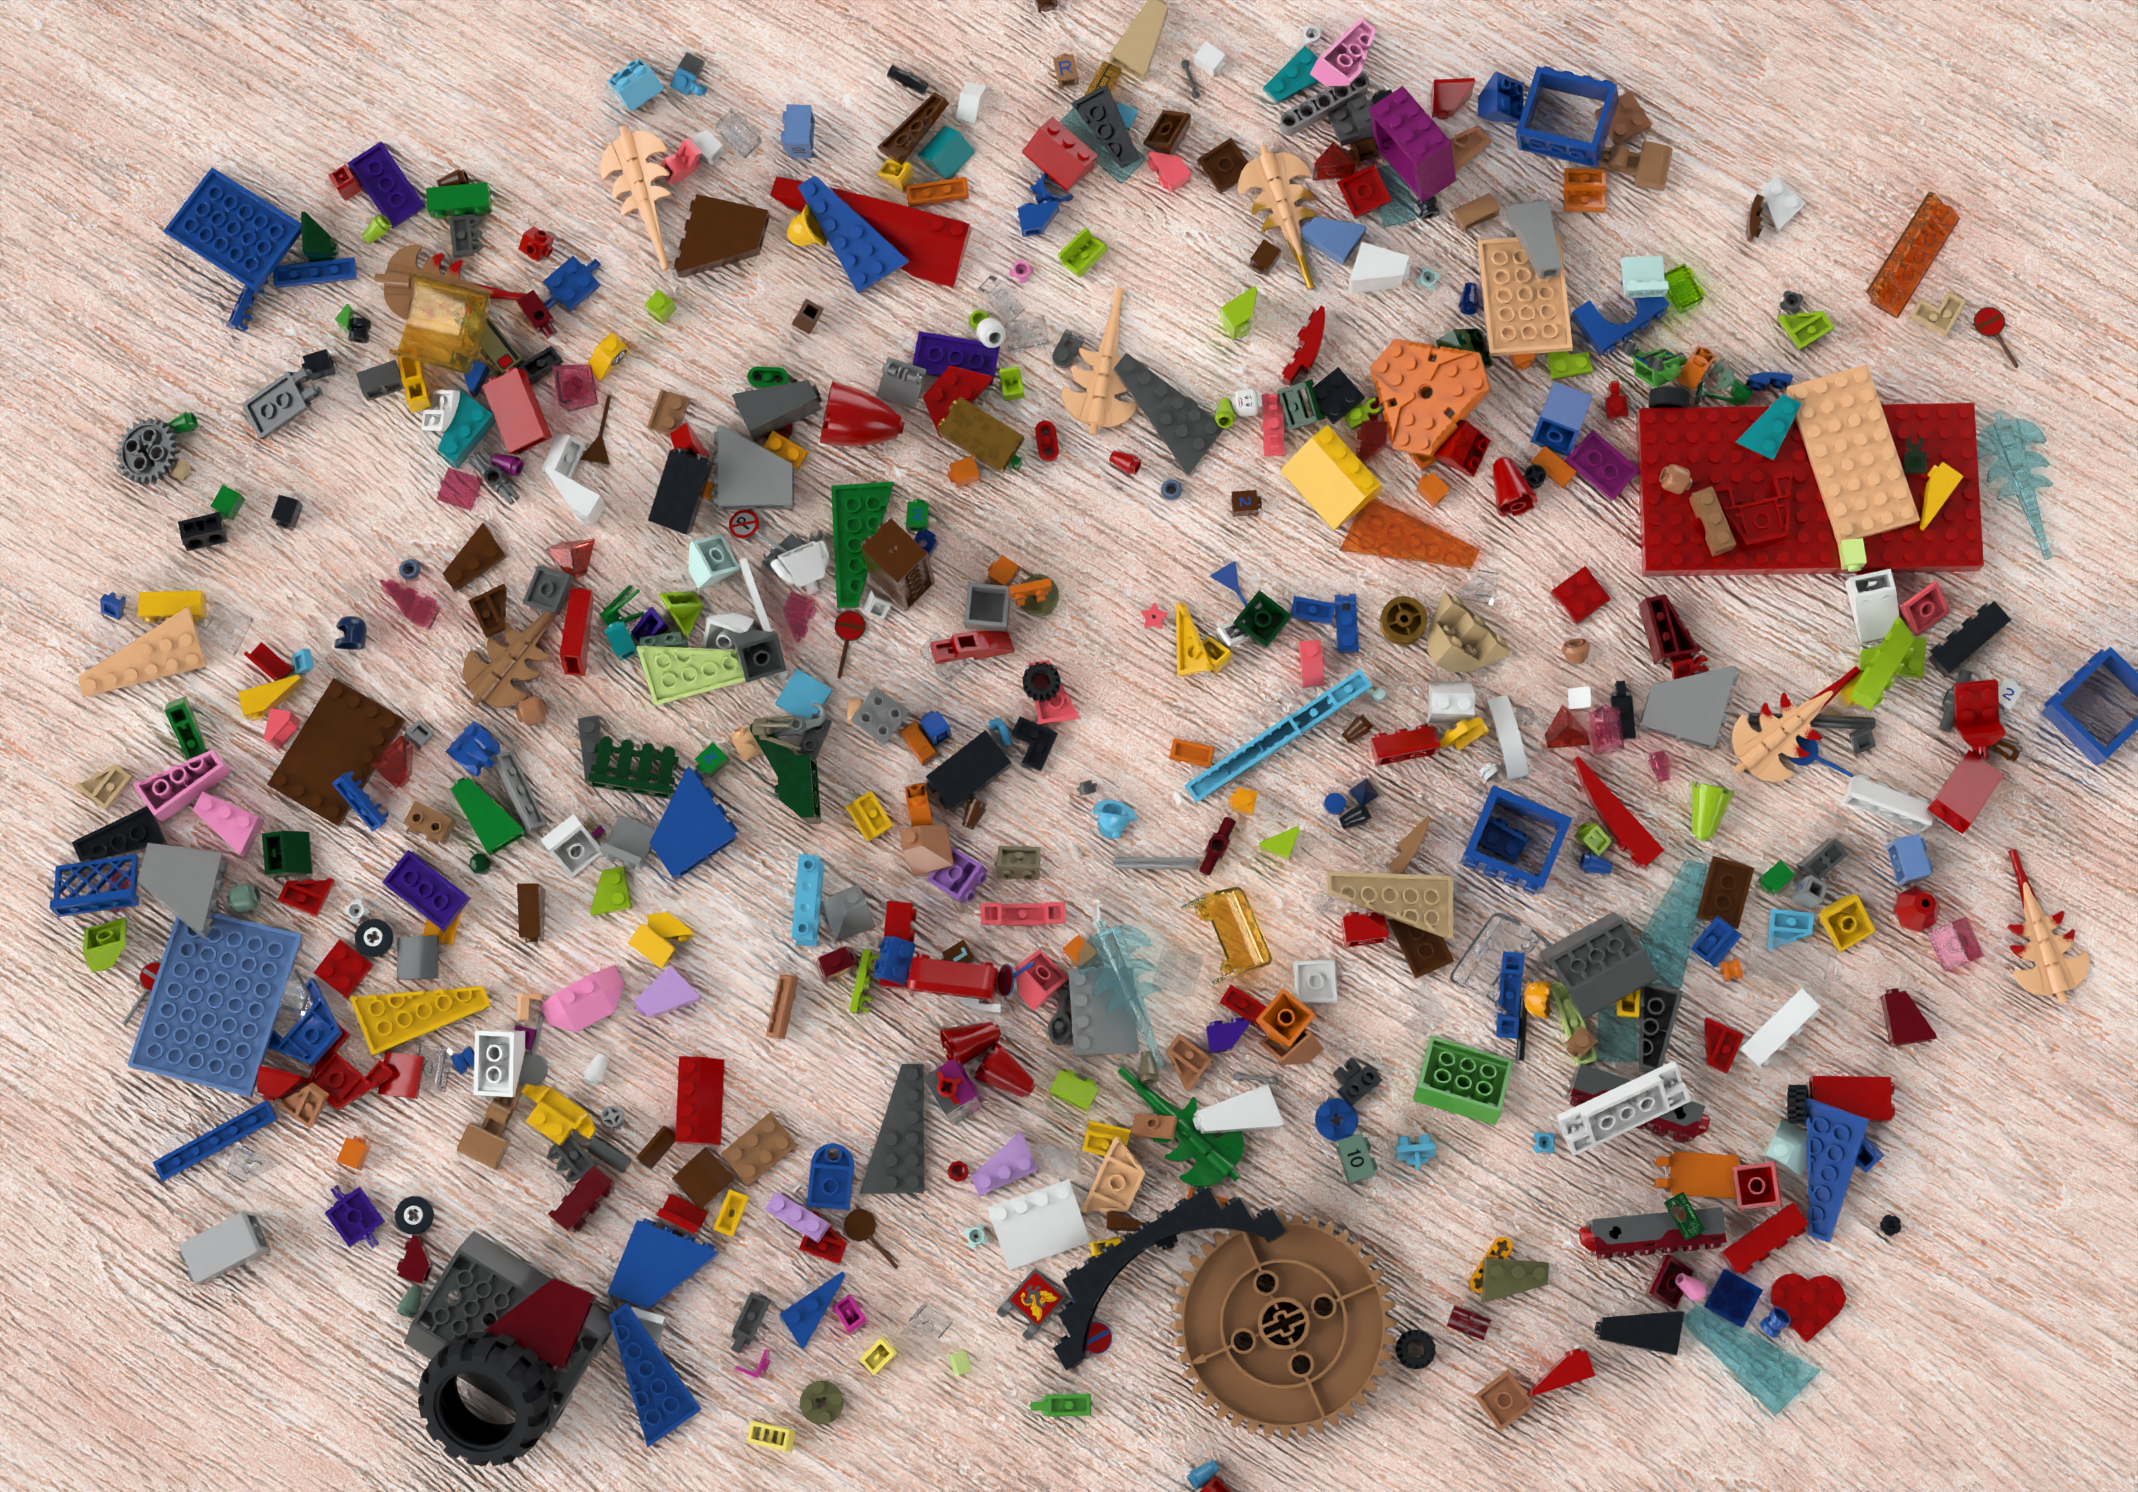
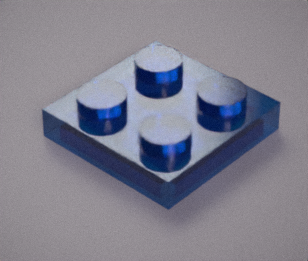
M1724 1268L1703 1307L1742 1329L1763 1290Z

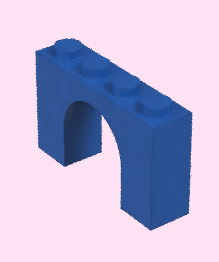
M1664 297L1632 298L1637 308V314L1633 320L1625 324H1613L1605 320L1590 300L1574 310L1571 319L1599 356L1604 353L1608 355L1617 348V344L1622 341L1624 343L1625 340L1633 338V333L1637 330L1641 332L1649 327L1650 321L1655 318L1659 320L1665 316L1669 306L1667 300Z

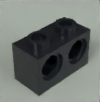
M219 512L178 521L181 540L187 551L228 542L225 523Z

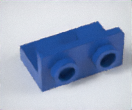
M1499 818L1496 820L1491 819L1478 844L1515 864L1529 839L1526 838V834L1521 830H1512L1507 827L1508 824Z

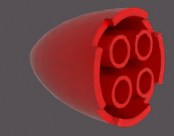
M832 381L820 443L836 446L879 444L898 437V434H902L905 422H901L900 415L873 395L852 386Z

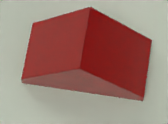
M346 164L329 174L330 179L344 201L362 191Z

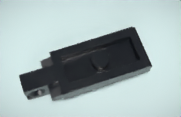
M1616 681V692L1611 693L1610 699L1614 740L1635 739L1636 732L1631 691L1626 692L1625 681Z

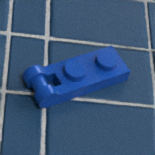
M1349 594V596L1334 595L1338 653L1359 652L1356 594ZM1349 604L1350 610H1342V605Z

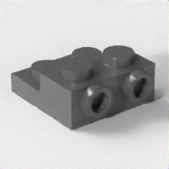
M1366 96L1347 101V108L1328 114V120L1341 147L1373 136L1369 108L1374 105L1372 99L1367 100Z

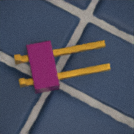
M588 817L597 828L593 831L585 821L583 823L592 831L591 834L596 839L599 838L601 840L600 836L602 834L606 835V830Z

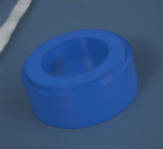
M1339 793L1329 794L1324 801L1325 810L1332 815L1340 814L1346 805L1344 797Z

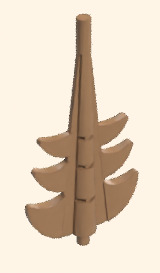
M573 584L570 589H577ZM569 590V592H568V594H567V597H566V599H565V602H564L563 606H564V605L566 604V602L569 600L570 590ZM544 612L522 634L515 631L507 622L504 632L510 644L508 647L499 645L493 636L488 638L487 652L492 661L490 664L481 662L473 650L468 653L464 661L463 676L469 689L476 694L469 703L477 707L483 700L496 708H511L528 698V694L516 690L512 686L511 681L513 679L530 681L540 677L541 674L529 669L525 661L529 659L541 662L551 658L549 654L540 651L536 645L556 618V614Z

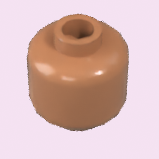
M1671 464L1663 468L1659 481L1664 490L1675 494H1682L1685 490L1690 489L1693 479L1690 478V471L1688 469Z
M537 696L520 701L518 704L519 710H516L519 722L524 721L527 726L543 722L546 719V714L549 713L543 698L539 699Z

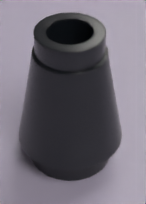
M1357 804L1340 817L1339 821L1345 830L1368 823L1367 820L1372 817L1365 804Z

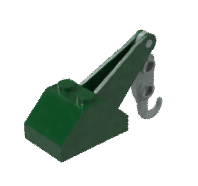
M812 703L813 707H817L820 710L819 718L808 719L795 715L793 720L772 722L787 723L791 727L773 728L772 734H768V736L780 740L778 737L800 735L811 728L818 727L826 720V709L820 703ZM752 723L750 725V732L778 777V784L775 785L776 797H779L780 801L809 825L820 824L821 810L817 761L810 754L796 755L790 748L767 740H760L759 735L753 734Z

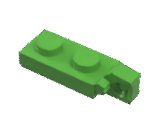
M1091 1394L1042 1396V1402L1030 1403L1031 1411L1042 1410V1416L1047 1417L1091 1416Z

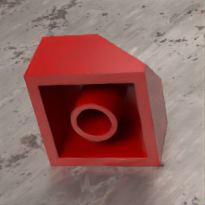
M1349 912L1342 918L1341 928L1344 948L1385 943L1389 938L1384 915H1379L1376 912L1366 913V915H1359V912Z

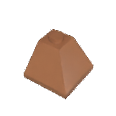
M919 825L900 831L902 849L914 876L954 866L947 825Z
M1307 1028L1303 1030L1290 1047L1284 1046L1268 1036L1260 1042V1045L1282 1065L1307 1064L1324 1050Z

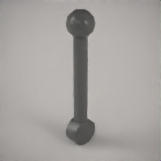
M1183 60L1181 65L1186 71L1193 92L1192 97L1198 99L1200 94L1196 91L1189 70V61Z

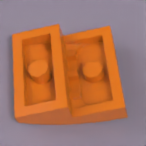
M1564 168V212H1605L1606 169Z

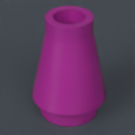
M495 453L491 459L493 465L510 476H519L524 467L523 460H520V457Z

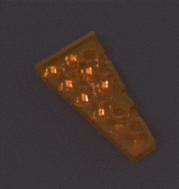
M1373 499L1358 512L1339 552H1353L1360 555L1368 554L1382 558L1419 561L1426 564L1434 563L1448 567L1471 569L1480 549Z

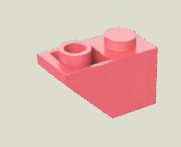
M1153 151L1148 153L1147 164L1152 172L1156 171L1159 176V183L1164 189L1167 188L1170 193L1191 181V173L1180 157Z

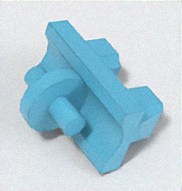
M1429 1134L1418 1136L1419 1144L1411 1145L1410 1137L1408 1136L1399 1137L1398 1146H1396V1160H1406L1407 1165L1415 1164V1170H1420V1164L1428 1163V1158H1435L1436 1145L1432 1143Z

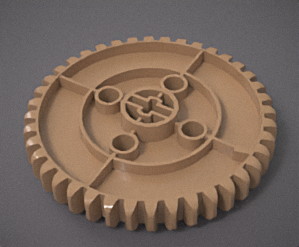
M1279 1210L1277 1213L1289 1232L1272 1243H1267L1265 1238L1248 1232L1228 1229L1230 1235L1228 1238L1218 1231L1214 1232L1213 1237L1217 1244L1215 1248L1207 1243L1200 1245L1206 1257L1203 1260L1199 1257L1191 1256L1189 1261L1196 1269L1195 1273L1190 1271L1181 1272V1277L1189 1283L1188 1288L1176 1287L1174 1290L1175 1294L1184 1299V1303L1171 1305V1310L1182 1315V1319L1171 1322L1170 1328L1182 1331V1336L1176 1337L1171 1341L1172 1346L1184 1347L1185 1352L1178 1355L1175 1360L1177 1363L1189 1362L1190 1368L1183 1373L1182 1377L1183 1379L1197 1378L1198 1382L1194 1385L1191 1392L1197 1394L1205 1390L1208 1393L1203 1402L1204 1407H1209L1217 1402L1220 1406L1216 1417L1221 1419L1228 1412L1233 1413L1231 1420L1233 1428L1238 1427L1243 1419L1248 1421V1434L1252 1435L1260 1424L1263 1425L1265 1438H1270L1275 1427H1279L1281 1437L1286 1440L1289 1438L1291 1427L1296 1428L1300 1438L1306 1437L1308 1424L1312 1425L1316 1433L1321 1434L1323 1433L1322 1420L1327 1419L1333 1427L1339 1426L1337 1412L1341 1411L1345 1416L1351 1418L1354 1416L1350 1405L1352 1401L1361 1406L1367 1404L1361 1392L1363 1389L1369 1392H1376L1378 1387L1371 1380V1377L1386 1376V1371L1378 1363L1379 1361H1391L1393 1358L1389 1352L1383 1350V1346L1396 1343V1338L1386 1334L1385 1329L1396 1326L1397 1321L1385 1317V1312L1395 1308L1394 1302L1382 1300V1296L1387 1294L1391 1287L1389 1285H1377L1376 1280L1381 1278L1384 1271L1383 1269L1369 1270L1368 1266L1375 1257L1373 1254L1362 1258L1358 1255L1363 1246L1361 1241L1351 1246L1347 1245L1349 1231L1344 1230L1336 1237L1333 1235L1335 1227L1333 1221H1329L1323 1229L1318 1228V1215L1314 1214L1308 1221V1224H1304L1301 1211H1296L1292 1221H1287L1284 1210ZM1264 1274L1271 1276L1275 1283L1274 1289L1268 1293L1261 1292L1256 1285L1257 1278ZM1326 1298L1331 1302L1332 1310L1329 1315L1320 1316L1315 1312L1314 1303L1316 1299ZM1278 1303L1290 1304L1298 1309L1287 1314L1286 1310L1278 1311L1271 1317L1273 1321L1262 1325L1263 1315L1271 1306H1273L1274 1311L1279 1309ZM1299 1313L1302 1315L1303 1320L1287 1326L1288 1333H1284L1280 1329L1265 1335L1263 1331L1264 1328L1278 1323L1277 1316L1282 1315L1284 1320ZM1304 1323L1303 1332L1296 1342H1293L1291 1337L1287 1339L1289 1345L1283 1346L1275 1344L1268 1339L1279 1334L1280 1338L1288 1337L1294 1333V1327ZM1246 1332L1251 1336L1252 1346L1250 1349L1241 1351L1235 1347L1234 1337L1237 1333ZM1298 1355L1305 1356L1310 1364L1309 1370L1302 1375L1294 1372L1291 1366L1293 1358Z

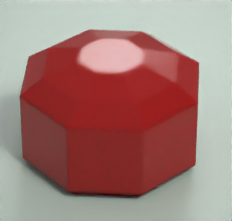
M961 1161L952 1162L947 1170L949 1178L955 1182L966 1180L969 1174L967 1165Z

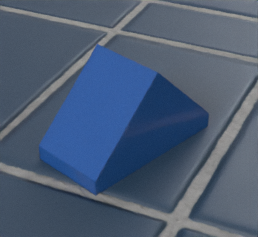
M459 353L457 357L472 397H476L490 370L486 364Z

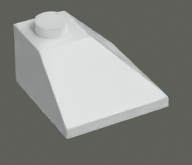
M738 613L708 617L702 648L735 649L732 636L753 630L755 619Z

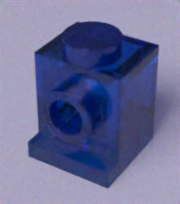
M919 530L914 540L918 544L921 541L927 542V545L922 548L928 552L930 559L938 545V540L935 539L936 535L931 531L925 530L922 532Z

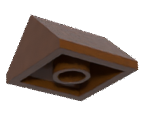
M1163 110L1143 144L1158 153L1173 155L1191 126V115L1189 113Z

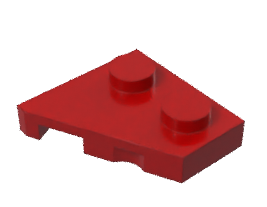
M813 1211V1214H815V1215H817L818 1217H820V1215L818 1214V1212ZM829 1226L819 1243L804 1235L799 1251L840 1265L847 1243Z

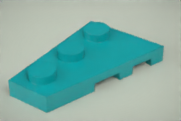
M1304 46L1263 87V91L1278 104L1298 94L1299 91L1309 86H1314L1319 81L1310 73L1318 57Z
M1782 394L1735 443L1774 460L1802 403Z

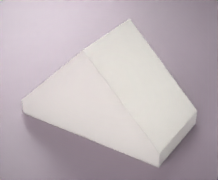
M970 81L966 82L960 92L956 120L976 124L987 86Z
M1234 621L1219 626L1216 631L1218 639L1229 650L1250 638L1249 635L1233 623Z

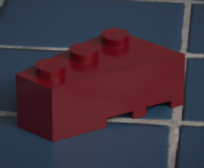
M1666 594L1645 598L1638 604L1654 664L1669 662L1670 659L1689 655L1694 657L1701 651L1699 646H1696L1690 637L1689 630L1685 629L1681 623L1680 616Z
M593 1165L575 1184L576 1187L571 1193L561 1199L562 1203L557 1210H551L548 1215L567 1231L575 1233L577 1230L580 1232L587 1223L585 1221L590 1214L594 1215L600 1208V1201L604 1197L608 1198L613 1193L615 1182Z

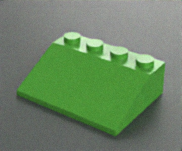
M1430 1036L1413 1101L1496 1125L1502 1110L1513 1060Z

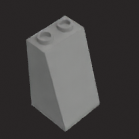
M244 1210L179 1244L180 1251H178L182 1262H186L188 1266L187 1275L190 1281L201 1285L270 1253L271 1249L256 1214Z

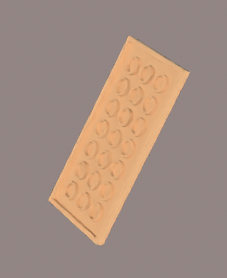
M1862 365L1788 386L1786 388L1788 397L1802 403L1795 418L1837 544L1839 545L1842 540L1865 538L1918 523L1920 518L1868 365Z

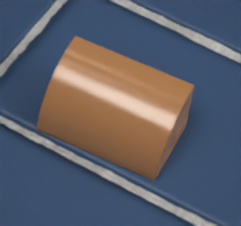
M1487 193L1451 210V213L1460 231L1464 232L1498 216L1500 207L1494 197Z

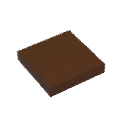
M1232 138L1197 159L1198 164L1220 194L1238 183L1241 171L1249 163Z

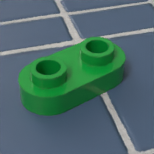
M757 366L750 369L747 375L749 384L756 389L789 383L787 371L779 367ZM761 376L762 380L757 382L755 378ZM777 377L783 378L779 383L775 381Z

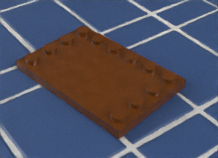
M333 678L267 785L340 827L352 807L332 783L345 772L348 774L353 771L354 774L351 776V779L354 782L361 780L362 782L358 787L363 790L406 720Z

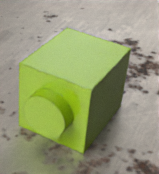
M659 289L645 303L647 311L663 324L677 309L674 301Z

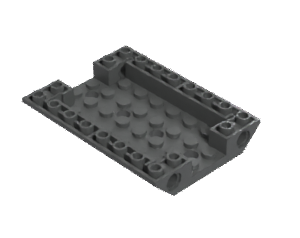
M473 1231L457 1249L412 1321L404 1343L427 1358L432 1359L452 1339L460 1335L468 1334L469 1336L472 1332H483L489 1326L484 1321L487 1314L492 1313L497 1321L552 1278ZM452 1291H456L459 1294V1300L454 1304L448 1300V1295ZM594 1304L569 1359L568 1369L564 1372L547 1367L546 1361L539 1359V1362H537L540 1368L546 1367L552 1382L548 1390L554 1393L553 1413L550 1415V1424L545 1430L548 1433H551L573 1397L571 1394L593 1358H597L613 1332L609 1314ZM475 1372L458 1374L459 1378L515 1412L511 1396L495 1379Z

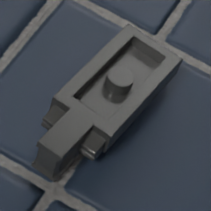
M750 1293L732 1331L731 1337L735 1339L731 1350L740 1354L744 1344L750 1345L771 1303L770 1300L755 1293Z

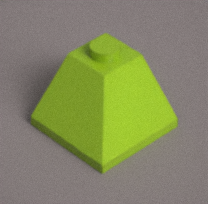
M126 917L85 928L83 955L92 973L107 970L115 964L126 945Z

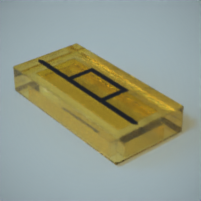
M1103 61L1085 95L1104 85L1109 86L1111 91L1122 73V69Z

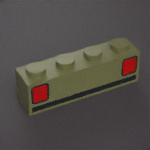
M474 297L454 311L457 316L455 319L456 323L461 329L466 328L469 331L468 338L474 345L477 343L482 348L479 350L486 360L491 359L494 363L491 367L498 376L506 374L505 371L512 367L518 368V365L524 362L519 353Z

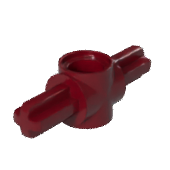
M1225 817L1218 832H1214L1204 851L1206 856L1199 869V872L1210 876L1218 859L1222 860L1231 841L1228 838L1236 824L1234 819ZM1219 841L1224 847L1221 851H1215L1212 849V843Z

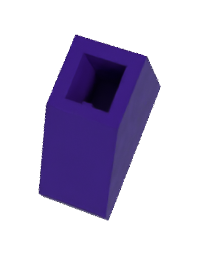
M1243 1017L1231 1019V1023L1223 1024L1222 1021L1210 1022V1026H1206L1210 1054L1231 1051L1249 1027V1020L1244 1021Z

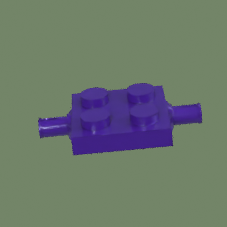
M338 1185L334 1186L330 1191L337 1201L333 1207L325 1212L326 1216L348 1247L351 1248L359 1241L366 1239L371 1248L374 1249L380 1243H378L372 1233L386 1221L361 1187L344 1195Z

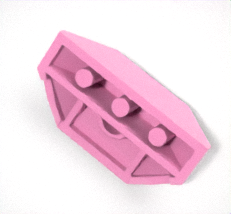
M614 965L594 972L560 990L540 1005V1008L549 1025L579 1032L615 1012L625 983Z

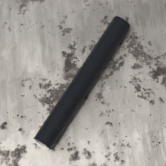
M1520 996L1516 1061H1524L1527 1010L1524 1004V996Z

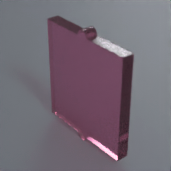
M448 468L444 481L440 483L441 489L437 500L471 511L476 497H479L478 492L483 479Z

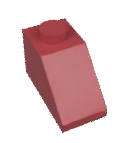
M1321 641L1299 642L1298 648L1303 688L1324 686Z

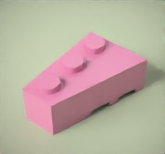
M203 791L193 808V811L239 855L244 858L247 857L264 823L263 819Z

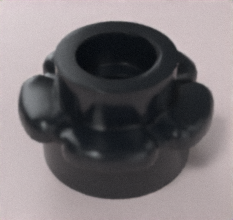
M1885 1215L1880 1222V1229L1887 1236H1893L1901 1231V1221L1895 1215Z

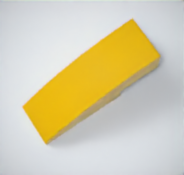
M413 347L396 352L401 380L411 412L414 413L431 408L430 396L417 348Z

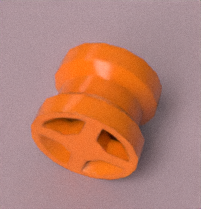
M1738 958L1732 959L1731 962H1720V971L1724 982H1729L1733 978H1743Z

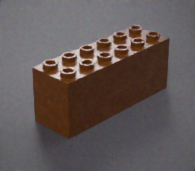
M892 518L888 521H883L877 527V532L873 536H868L862 542L861 550L870 578L905 611L935 583L928 552Z

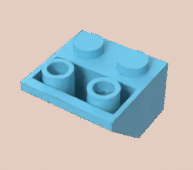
M640 58L631 61L624 70L614 73L611 79L607 81L625 107L631 112L664 90L654 71Z

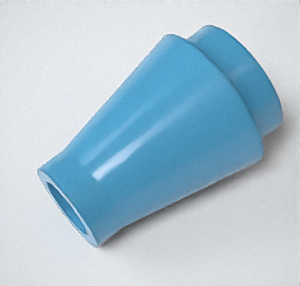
M1211 1460L1190 1470V1474L1186 1477L1195 1490L1203 1489L1220 1469L1216 1462Z

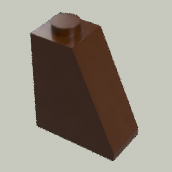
M517 883L519 937L525 940V943L535 944L538 943V940H544L545 889L537 883Z

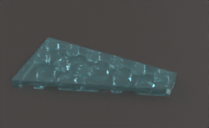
M1695 1305L1683 1318V1323L1773 1416H1776L1821 1371L1698 1305Z

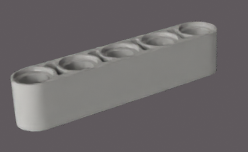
M1361 72L1349 86H1331L1286 111L1280 119L1281 132L1287 136L1294 135L1328 116L1329 113L1346 106L1347 101L1364 96L1368 91L1369 77ZM1362 82L1364 86L1357 87L1354 83ZM1343 91L1347 95L1340 97L1337 93ZM1322 101H1326L1329 103V105L1323 107L1319 103ZM1309 111L1312 115L1304 116L1302 112ZM1292 121L1294 125L1286 126L1284 122Z

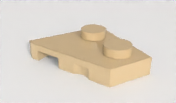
M114 764L106 768L104 772H98L92 775V778L82 783H76L74 787L108 811L134 777Z

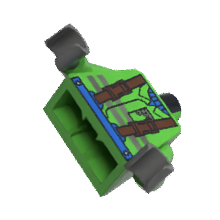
M1625 340L1622 345V350L1627 355H1632L1635 376L1654 388L1680 377V366L1687 363L1684 353L1675 355L1667 349L1644 353L1639 349H1635L1636 344L1629 340Z

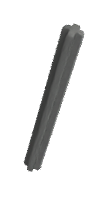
M1751 712L1748 717L1749 724L1760 725V713ZM1772 713L1778 719L1783 717L1782 714ZM1817 715L1810 722L1811 727L1861 729L1869 726L1873 730L1876 726V720L1874 717Z

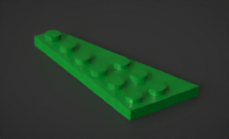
M894 482L831 486L838 609L859 607L868 576V568L861 550L862 542L868 536H873L877 532V527L883 522Z

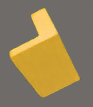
M644 923L640 924L628 944L662 969L668 966L673 959L670 956L674 952L675 947Z

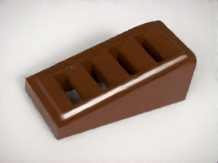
M1107 1211L1106 1228L1108 1230L1140 1231L1138 1227L1144 1223Z

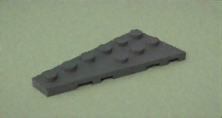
M1126 352L1114 367V372L1125 388L1131 393L1139 408L1142 409L1148 421L1164 444L1170 449L1174 458L1179 462L1188 477L1225 428L1218 426L1215 418Z
M924 1064L901 1065L859 1194L924 1193Z

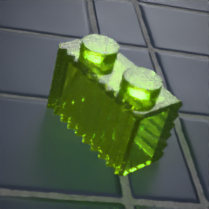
M1685 263L1664 273L1665 281H1668L1669 286L1667 293L1679 314L1702 303L1704 291L1700 285H1696L1694 273L1690 267H1686Z

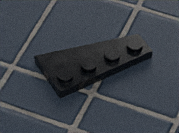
M1104 85L1070 103L1081 115L1084 122L1088 124L1095 136L1102 142L1119 167L1124 168L1140 159L1109 86Z

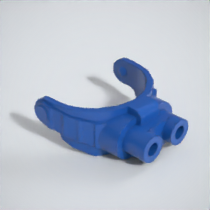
M1046 173L1042 175L1041 179L1036 181V184L1030 186L1032 193L1037 194L1035 198L1038 204L1045 200H1054L1062 203L1073 199L1072 194L1066 197H1058L1049 193L1044 187L1045 180L1048 177Z

